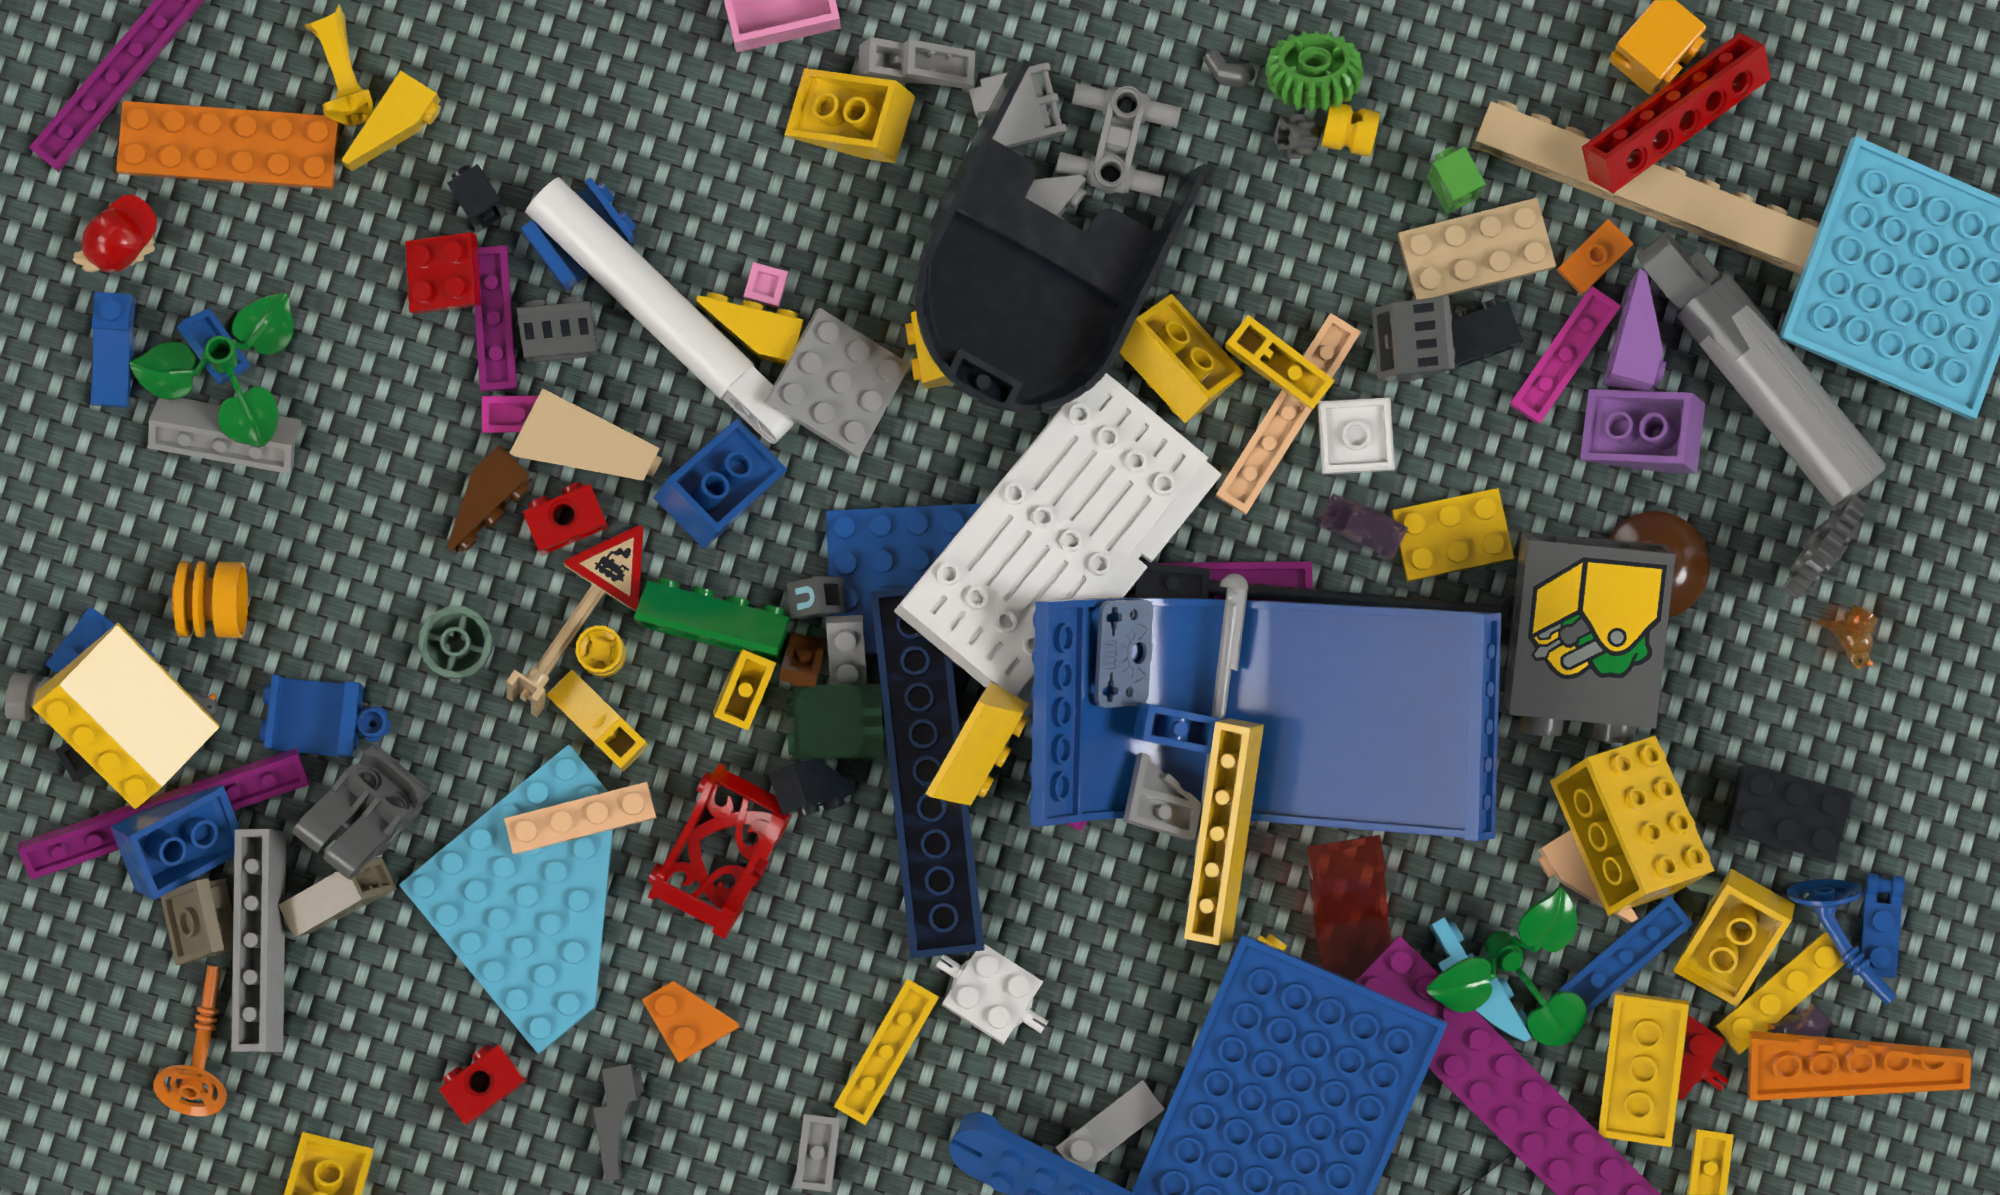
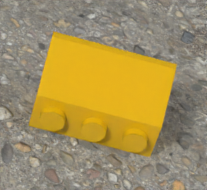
M1172 294L1135 319L1120 350L1122 358L1132 365L1143 377L1146 384L1166 402L1170 410L1185 424L1208 407L1244 374L1241 368Z
M990 681L926 794L932 798L970 806L977 795L984 798L994 781L992 777L988 776L994 764L1001 768L1012 748L1006 745L1010 736L1014 734L1019 737L1029 720V717L1024 715L1029 703Z

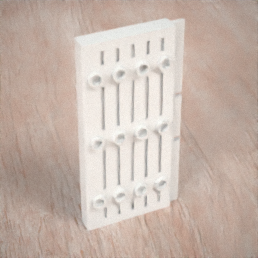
M1106 373L1093 388L1060 408L901 601L894 612L985 688H987L991 681L1028 702L1029 705L1024 712V715L1028 717L1033 711L1031 690L1034 685L1032 652L1035 648L1033 614L1036 601L1123 598L1147 569V566L1139 560V557L1142 556L1152 563L1222 474L1206 461L1209 457Z

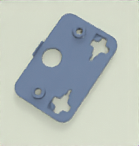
M1149 600L1105 601L1100 606L1094 694L1095 703L1099 707L1138 706L1139 702L1145 703L1148 699L1150 661H1152L1153 643H1151L1153 606ZM1114 607V613H1118L1119 617L1118 621L1113 622V627L1111 628V622H1107L1106 618L1108 614L1112 613V608ZM1139 642L1143 647V655L1141 660L1135 663L1131 658L1133 646ZM1110 680V686L1114 687L1115 691L1114 694L1109 696V701H1107V696L1103 695V688L1108 687V681Z

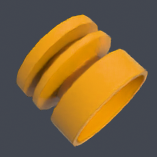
M190 561L179 562L172 587V613L178 637L189 638L194 626L196 637L204 638L209 622H213L217 638H243L248 614V580L246 567L243 562H218L213 578H210L207 563L204 561H198L195 573Z

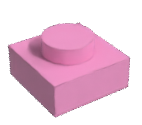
M753 262L743 296L744 299L779 308L788 278V271Z

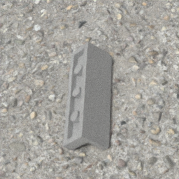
M158 398L149 418L148 448L291 474L294 466L295 441L301 429V420L279 416L274 436L265 446L258 448L237 443L229 439L222 432L217 417L221 405L184 398L176 400Z

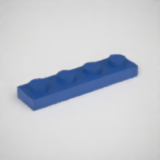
M1667 896L1557 991H1571L1578 994L1585 1003L1587 1015L1694 923L1671 896Z

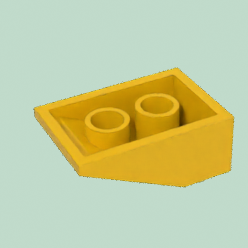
M804 68L784 135L788 138L863 159L896 163L915 96L896 80Z
M1730 869L1719 890L1705 910L1673 972L1738 1007L1791 923L1795 904L1737 871Z
M302 1132L284 1195H363L374 1149Z

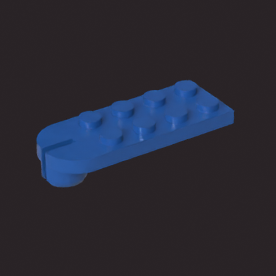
M984 1112L966 1114L950 1143V1156L963 1172L991 1186L996 1191L1007 1195H1136L1002 1128L996 1118Z

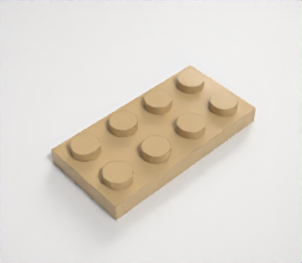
M1538 198L1402 231L1397 234L1415 300L1445 297L1544 272L1556 267Z

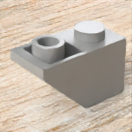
M1078 174L1033 180L1025 198L1062 218L1061 215L1069 206L1075 209L1085 197L1087 192L1083 188L1086 184V178Z

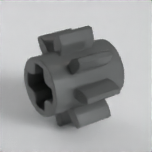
M1291 114L1290 118H1281V124L1277 126L1274 133V140L1278 151H1287V159H1302L1303 155H1312V149L1316 147L1319 140L1318 129L1315 126L1316 123L1306 121L1305 114Z

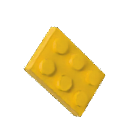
M1499 488L1391 511L1407 582L1514 559Z

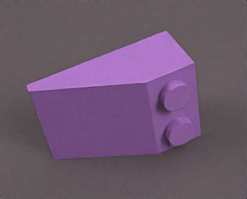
M1641 269L1638 270L1629 283L1602 383L1604 386L1619 390L1649 391L1651 388L1655 389L1657 383L1661 382L1666 367V362L1661 361L1663 347L1647 271Z
M1589 389L1580 460L1656 472L1697 474L1705 403L1693 393Z

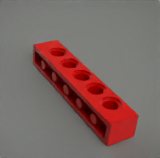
M1739 32L1584 144L1582 152L1589 181L1614 194L1769 81L1771 75L1765 45Z

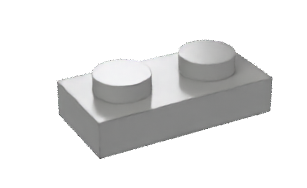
M863 615L826 617L831 688L867 687Z
M804 1114L794 1188L832 1192L840 1118Z

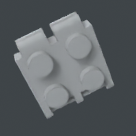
M1049 63L1028 67L992 139L1011 148L1068 132L1066 124H1062L1056 104L1059 102V97L1057 93H1053L1048 74L1051 71ZM1007 73L980 79L981 87L969 90L976 116L987 113ZM1040 74L1042 76L1045 91L1047 94L1045 96H1043L1038 75ZM1046 105H1050L1055 126H1051ZM983 119L978 120V126H979V127H980V125H981Z

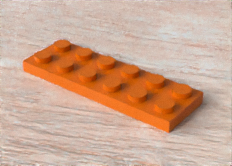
M123 101L116 172L121 175L334 190L339 122L325 115Z

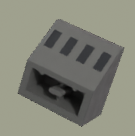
M569 297L562 299V304L547 305L545 300H534L526 302L525 307L517 308L523 356L527 363L599 357L596 315L590 301L584 302L582 297Z
M1449 297L1392 302L1372 309L1378 381H1416L1455 369V348L1453 346L1452 312L1450 310Z

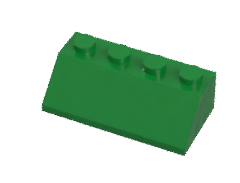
M658 577L656 583L647 581L634 616V620L639 627L739 653L742 649H745L774 662H780L790 624V618L783 615L784 609L763 604L762 610L748 607V600L728 595L727 601L713 598V591L693 586L692 592L678 589V582Z

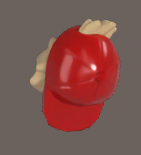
M133 194L121 196L105 211L95 216L87 225L82 235V250L74 253L73 261L78 265H82V269L87 272H96L98 270L102 272H118L143 261L145 255L155 250L153 245L155 243L153 235L157 229L155 213L140 197Z

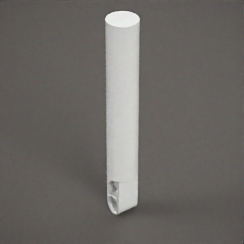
M559 177L555 178L536 195L528 205L525 213L720 400L723 399L765 440L772 444L777 443L797 423L765 403L773 385L754 367L755 364Z

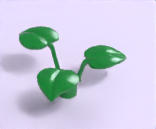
M286 293L263 297L247 305L237 314L233 321L232 332L237 340L244 343H239L235 339L230 340L225 336L211 338L207 342L205 352L201 354L202 359L196 368L195 355L188 346L175 341L161 343L142 356L130 361V368L134 376L148 392L156 397L176 400L187 396L192 391V376L200 375L207 362H209L214 371L227 373L237 394V397L226 399L219 408L217 417L222 432L229 439L237 443L258 448L265 446L274 436L278 426L279 411L273 395L263 387H253L243 393L233 369L238 364L236 349L247 351L253 347L261 355H272L282 351L289 345L294 334V322L289 297Z
M1559 886L1549 896L1535 903L1523 914L1517 928L1520 939L1516 935L1511 936L1506 931H1497L1491 934L1485 943V949L1489 954L1486 958L1479 956L1469 957L1452 965L1426 987L1428 994L1450 1010L1460 1013L1471 1012L1481 1007L1490 998L1492 986L1489 981L1496 978V965L1503 971H1516L1541 1005V1007L1533 1010L1527 1017V1027L1533 1038L1548 1046H1561L1573 1041L1579 1035L1586 1019V1006L1582 998L1571 991H1560L1546 1001L1520 967L1523 961V951L1521 948L1537 952L1542 947L1548 952H1557L1567 946L1576 933L1577 913L1569 895Z

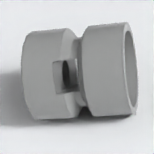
M14 672L9 680L5 698L6 718L28 722L31 717H35L38 724L49 725L32 708L36 691L51 678L44 677L40 682L35 675Z

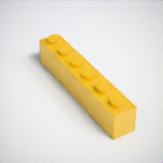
M1232 718L1215 721L1184 939L1218 946L1233 940L1264 724Z

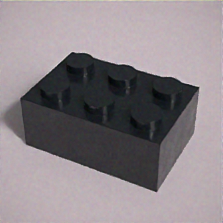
M1746 763L1739 768L1722 837L1827 866L1836 863L1854 792Z

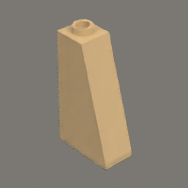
M543 388L509 454L515 457L642 481L646 475L653 477L662 461V458L657 456L660 449L657 446Z

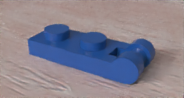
M1866 873L1859 953L1863 952L1865 954L1863 959L1871 961L1869 965L1880 977L1894 979L1897 978L1905 878L1904 876L1892 875L1891 879L1880 878L1879 874ZM1878 892L1889 893L1888 904L1876 903Z

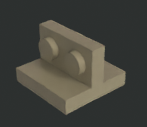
M208 878L195 880L161 896L176 966L188 964L206 957L233 953V909L226 878L209 881Z

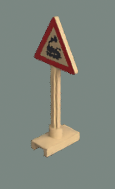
M638 525L564 561L566 568L591 583L592 586L535 668L531 667L525 676L516 670L512 672L506 681L508 700L513 702L517 695L520 694V698L523 701L527 699L531 701V714L536 718L545 707L544 686L549 681V673L603 595L608 594L631 610H637L639 604L643 526Z

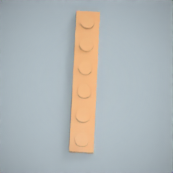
M1330 313L1303 356L1333 378L1361 331ZM1281 390L1215 497L1242 514L1247 515L1312 409L1284 390Z

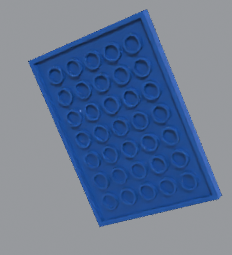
M1242 933L1131 1192L1136 1195H1373L1448 1021Z

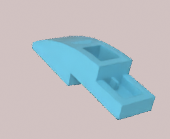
M1444 917L1428 926L1447 957L1434 965L1440 974L1463 959L1475 957L1473 953L1466 955L1459 942L1463 941L1464 938L1454 921L1448 923ZM1496 977L1489 981L1492 986V994L1476 1011L1493 1028L1519 1042H1526L1532 1037L1527 1027V1016L1522 1009L1519 1011L1515 1010L1510 1001L1514 994L1503 977L1498 980Z

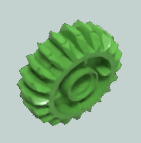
M1302 30L1300 36L1289 34L1287 41L1278 40L1277 47L1270 50L1266 63L1267 84L1269 90L1274 93L1275 99H1283L1284 106L1295 104L1297 111L1303 107L1309 108L1311 113L1314 108H1322L1324 111H1327L1328 106L1331 105L1340 108L1342 101L1350 102L1352 95L1358 93L1361 79L1363 78L1360 52L1355 50L1354 43H1346L1344 36L1334 38L1331 31L1325 35L1319 34L1318 30L1314 34H1307Z

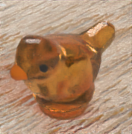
M1853 605L1850 611L1845 613V619L1830 621L1819 619L1818 625L1831 630L1836 635L1846 652L1847 660L1851 666L1858 669L1873 666L1874 663L1870 659V651L1873 648L1871 634L1876 630L1875 625L1879 620L1876 616L1859 606Z

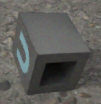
M816 576L787 583L790 619H820L847 613L843 577Z

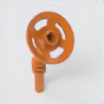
M207 965L202 1004L197 1007V1011L200 1014L196 1015V1020L199 1022L194 1025V1028L197 1029L190 1066L174 1065L166 1067L158 1072L153 1083L154 1092L163 1104L174 1111L190 1116L213 1115L224 1107L227 1099V1093L223 1084L215 1076L204 1070L212 1031L216 1030V1026L213 1023L217 1022L218 1018L214 1015L219 1013V1010L216 1008L222 967L217 965ZM166 1076L171 1077V1090H168L165 1084ZM177 1078L182 1079L180 1085L177 1083ZM204 1083L207 1084L208 1090L203 1087ZM214 1085L218 1091L217 1097L213 1095ZM181 1097H184V1098L190 1099V1100H195V1099H198V1098H202V1100H203L204 1103H192V1102H188V1101L182 1100Z

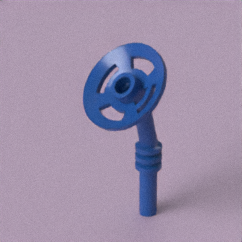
M1836 879L1809 880L1790 886L1787 889V897L1801 905L1814 907V913L1818 914L1820 922L1842 956L1841 962H1847L1846 967L1854 969L1852 974L1854 976L1859 975L1886 1006L1889 1005L1897 995L1869 965L1871 961L1863 959L1865 954L1863 952L1858 953L1859 948L1851 945L1833 915L1836 912L1837 906L1845 905L1858 899L1862 894L1861 887L1853 882ZM1806 893H1809V894H1810L1809 896L1806 897V899H1803V898H1800V897H1799L1800 895H1803V894H1806Z

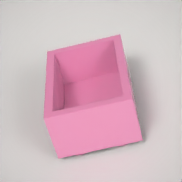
M724 0L736 53L841 29L836 0Z

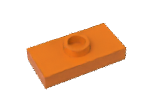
M1607 219L1556 271L1582 296L1634 243Z

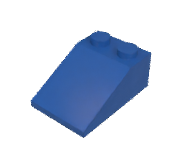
M737 418L670 476L653 498L705 549L728 529L788 469Z
M223 785L211 787L141 810L110 827L135 890L152 900L167 894L232 859L235 850V830L240 829Z

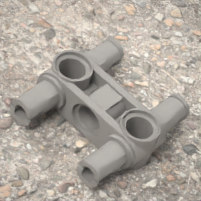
M1076 83L1072 104L1103 111L1102 115L1106 116L1096 156H1092V159L1060 152L1055 173L1068 176L1081 174L1086 178V183L1089 186L1096 187L1106 194L1116 192L1125 194L1129 190L1161 197L1165 176L1134 169L1135 165L1131 164L1141 124H1145V121L1177 128L1182 107L1152 101L1148 94L1141 93L1132 86L1120 88L1113 86L1112 88L1109 87L1108 90ZM1129 98L1135 102L1137 108L1133 112L1124 113L1118 109L1117 103L1121 99ZM1113 167L1119 171L1121 176L1117 181L1108 182L1101 177V171L1104 168Z

